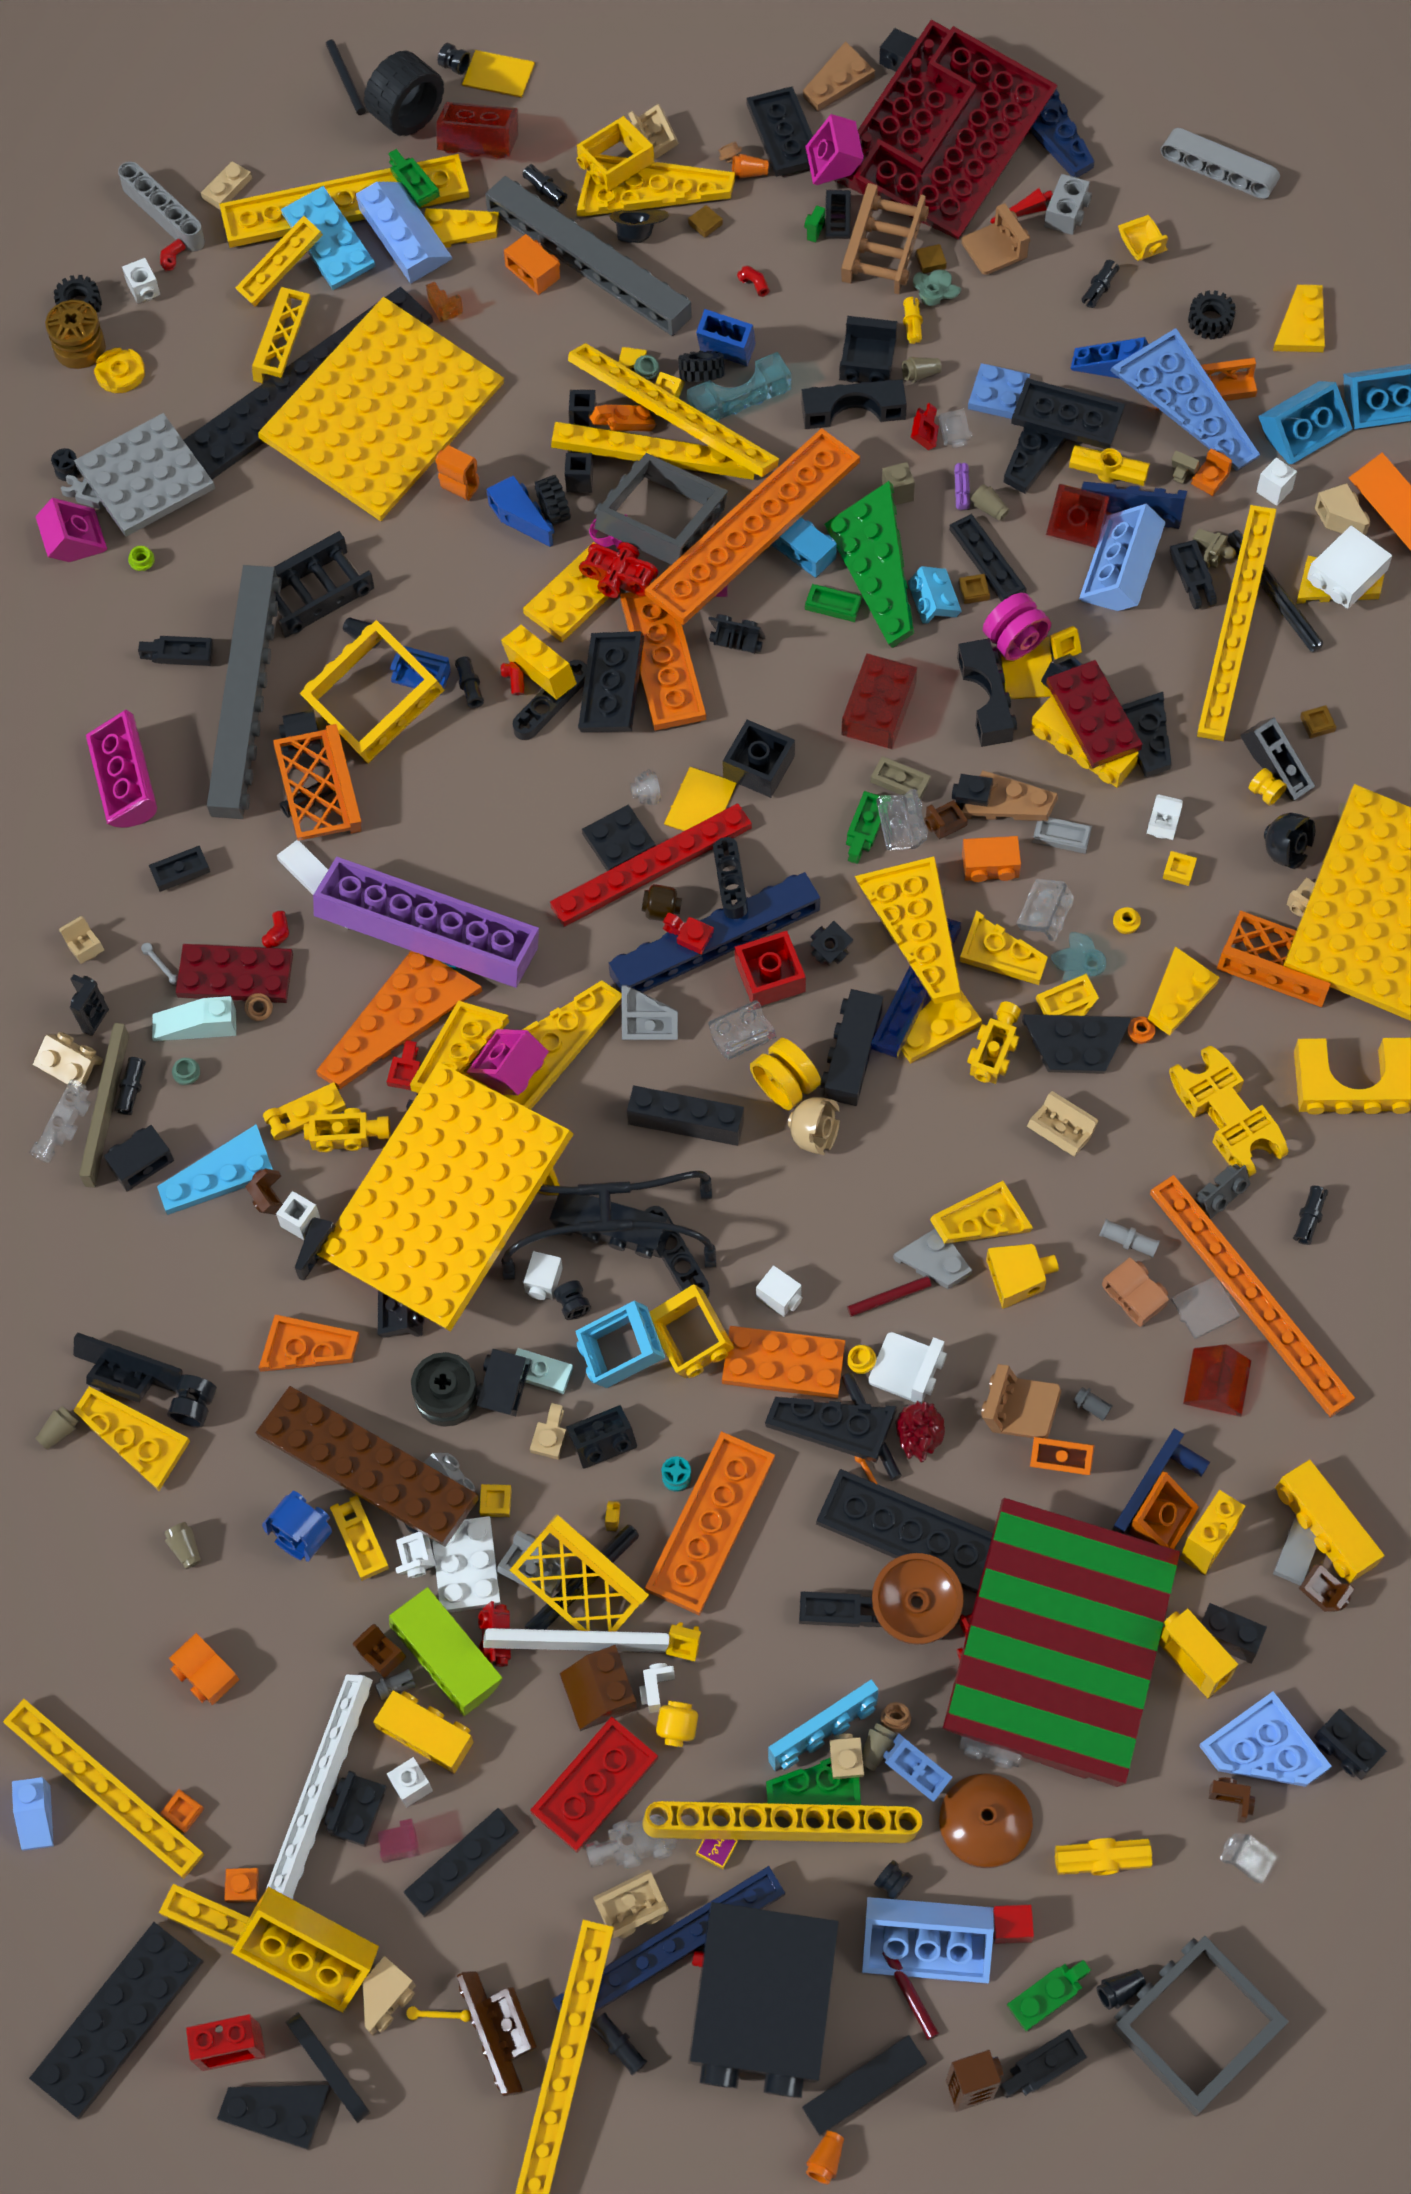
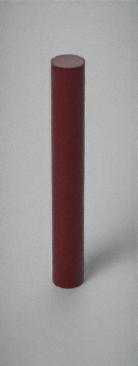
M925 1276L849 1305L847 1309L849 1315L853 1317L929 1288L932 1285L929 1277Z
M884 1952L882 1953L891 1968L895 1970L903 1969L899 1959H891ZM896 1971L893 1976L927 2039L930 2040L939 2035L909 1977L901 1971Z

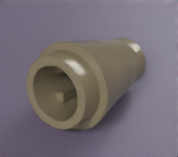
M909 357L908 360L902 362L903 377L906 381H911L912 383L941 372L939 358Z
M981 485L971 497L974 507L999 521L1004 519L1010 511L991 486Z
M63 1406L58 1410L54 1409L35 1439L49 1450L76 1430L75 1426L79 1420Z
M186 1522L179 1523L164 1532L167 1538L165 1540L166 1544L184 1565L185 1569L191 1568L202 1561L192 1527H188Z
M878 1723L875 1724L873 1729L870 1728L862 1751L863 1766L875 1772L876 1768L885 1759L883 1757L886 1751L890 1752L895 1746L894 1739L897 1734Z

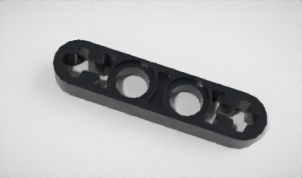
M572 660L568 662L572 672L577 673L581 671V675H574L577 683L574 687L557 700L542 689L516 715L512 725L514 734L518 739H532L584 686L587 665L583 661ZM540 704L549 706V710L546 713H538L535 711V708ZM529 723V729L526 727H524L522 730L520 729L521 724L523 726H526Z
M723 837L718 839L713 845L721 902L726 917L739 919L748 912L740 854L736 840L731 837ZM729 850V855L724 856V851ZM735 866V869L731 871H723L725 867ZM732 884L739 885L735 889H726L727 886ZM732 900H737V906L732 905Z
M651 1206L645 1210L646 1212L666 1217L673 1224L668 1213L662 1207ZM671 1231L669 1237L674 1238L677 1241V1245L671 1250L664 1249L661 1257L681 1292L691 1286L689 1280L693 1277L694 1284L699 1288L703 1287L702 1290L707 1298H709L710 1289L707 1279L681 1235ZM679 1261H687L691 1265L690 1270L686 1273H679L674 1267Z
M297 2012L286 2021V2024L352 2117L359 2123L371 2112L301 2014Z

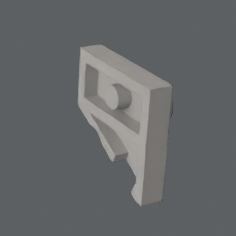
M622 985V1040H678V1010L627 985Z
M936 1229L894 1253L893 1256L894 1260L899 1264L901 1262L916 1269V1273L932 1278L937 1284L946 1289L953 1287L972 1275V1269L953 1243L945 1244Z

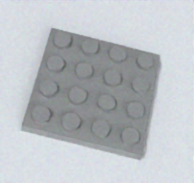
M164 413L74 460L76 467L125 537L215 489L212 479Z

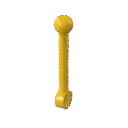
M410 2007L406 2012L410 2020H416L418 2017L455 2018L461 2019L463 2022L471 2021V2013L468 2009L462 2012L420 2011L416 2007Z

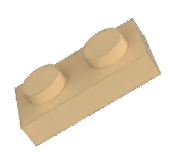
M232 161L201 192L202 199L220 209V203L231 201L252 179L251 172Z

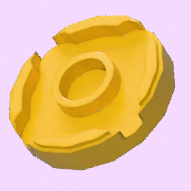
M113 348L105 351L98 357L94 374L99 386L104 390L112 393H125L141 384L145 376V366L141 356L134 350Z

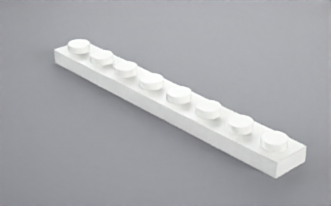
M346 1675L267 1885V1887L269 1886L293 1899L298 1881L304 1873V1865L309 1851L315 1843V1835L326 1813V1806L331 1792L336 1786L342 1762L348 1754V1746L352 1735L358 1727L362 1708L369 1697V1690L373 1680L364 1675Z

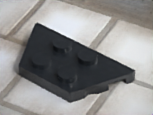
M1023 1014L1022 1022L1024 1026H1027L1033 1038L1032 1042L1036 1050L1040 1052L1048 1072L1104 1074L1131 1022V1017Z

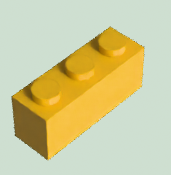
M519 625L501 639L508 660L515 662L523 673L556 700L577 684L570 664L524 626Z
M393 1690L373 1721L376 1729L455 1774L474 1743L472 1736L469 1734L470 1729L457 1721L453 1724L443 1719L444 1714L431 1706L427 1709L417 1704L419 1700L405 1691L399 1694Z

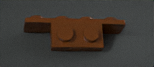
M476 1971L458 1974L460 1994L466 2000L469 2007L471 2023L479 2033L483 2044V2054L489 2060L494 2072L496 2087L503 2096L521 2093L523 2089L512 2061L532 2051L537 2046L514 1987L506 1988L487 1999Z

